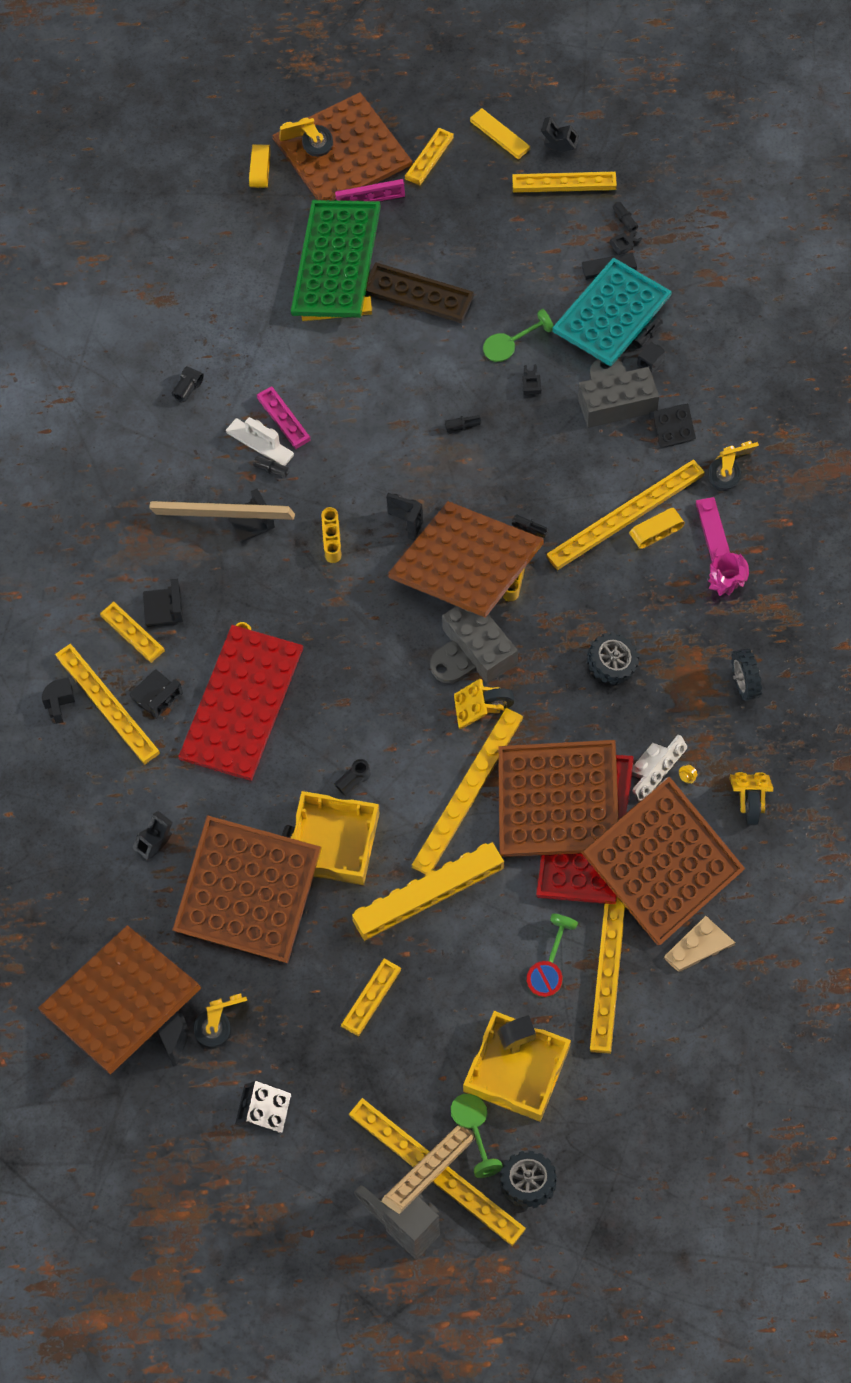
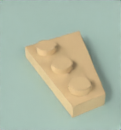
M705 916L664 956V959L680 972L711 955L718 954L719 951L734 946L735 942Z

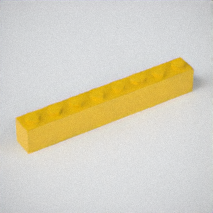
M493 842L488 845L486 843L482 844L476 851L463 854L457 861L447 862L441 869L428 872L424 878L412 880L406 887L393 890L389 896L377 898L371 905L358 908L352 914L353 922L365 941L504 869V860Z

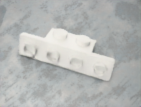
M249 417L244 423L236 418L226 429L227 434L281 465L286 466L294 456L291 450L280 444L278 433L272 428L265 427L259 420Z
M677 735L667 748L652 743L634 764L632 776L641 779L632 790L638 802L658 785L686 751L687 745L682 736Z

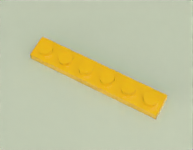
M616 172L512 174L513 193L616 190L617 188Z

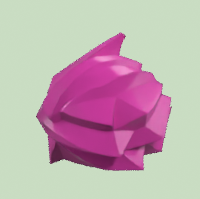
M725 553L714 558L710 564V579L708 582L711 585L709 589L717 591L719 596L724 593L730 595L737 587L744 586V582H747L749 576V566L741 554Z

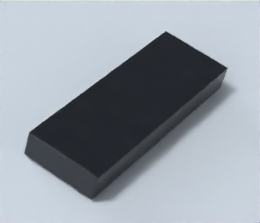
M633 252L582 262L585 279L596 278L612 258L637 270Z

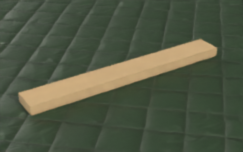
M152 501L149 507L156 515L294 520L295 513L289 506Z
M457 1125L383 1197L381 1202L400 1214L475 1140L474 1132Z

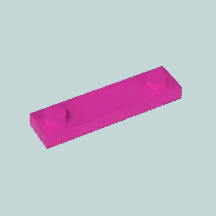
M403 179L336 191L335 196L336 201H384L405 197Z
M272 386L257 394L259 402L295 449L311 441L308 433Z
M711 497L696 500V507L713 562L714 558L720 554L724 555L725 553H730L715 498Z

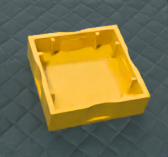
M301 792L296 813V826L291 839L322 847L313 877L364 885L380 814L379 804L357 800H341L328 795Z
M494 1011L484 1033L482 1046L474 1058L463 1084V1092L475 1095L480 1099L541 1122L570 1049L571 1040L546 1030L534 1028L536 1040L520 1045L519 1052L512 1054L510 1049L504 1051L497 1031L500 1027L515 1019Z

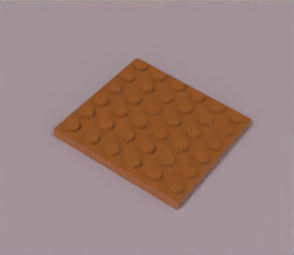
M361 92L308 117L309 119H314V125L326 127L333 136V146L324 156L315 157L308 154L302 145L303 136L280 141V132L273 134V140L317 200L336 201V191L376 184L413 165L411 158Z
M448 501L388 574L390 579L486 618L542 547L544 541L541 537Z
M615 740L499 746V839L501 857L581 853L619 820Z
M670 776L581 852L657 946L667 940L745 870L744 866Z
M207 815L173 931L288 963L322 847Z
M127 925L40 1005L38 1009L111 1075L187 1003L201 987L194 979Z

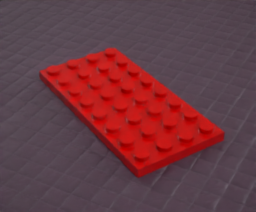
M231 625L178 756L179 760L252 781L303 651V645Z
M616 755L618 819L628 811L633 756ZM582 853L541 855L536 892L537 898L604 904L617 903L615 893Z

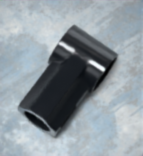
M186 366L181 373L180 381L172 391V396L181 403L186 402L194 388H198L202 384L204 374Z
M357 759L353 762L352 767L334 783L342 795H349L361 782H365L370 778L371 772L368 762L364 759ZM360 768L366 769L363 773H358L357 770Z

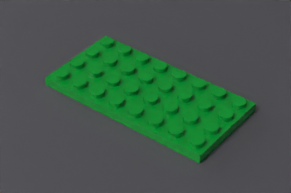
M312 200L291 306L292 316L361 318L381 208L379 201Z

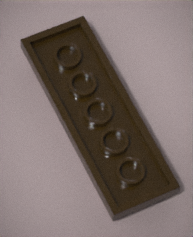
M375 262L369 274L365 293L369 296L458 323L463 322L474 297L473 291Z

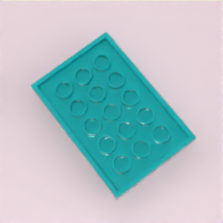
M612 258L553 326L552 332L607 365L612 366L643 330V327L649 323L671 297L672 291L619 260Z

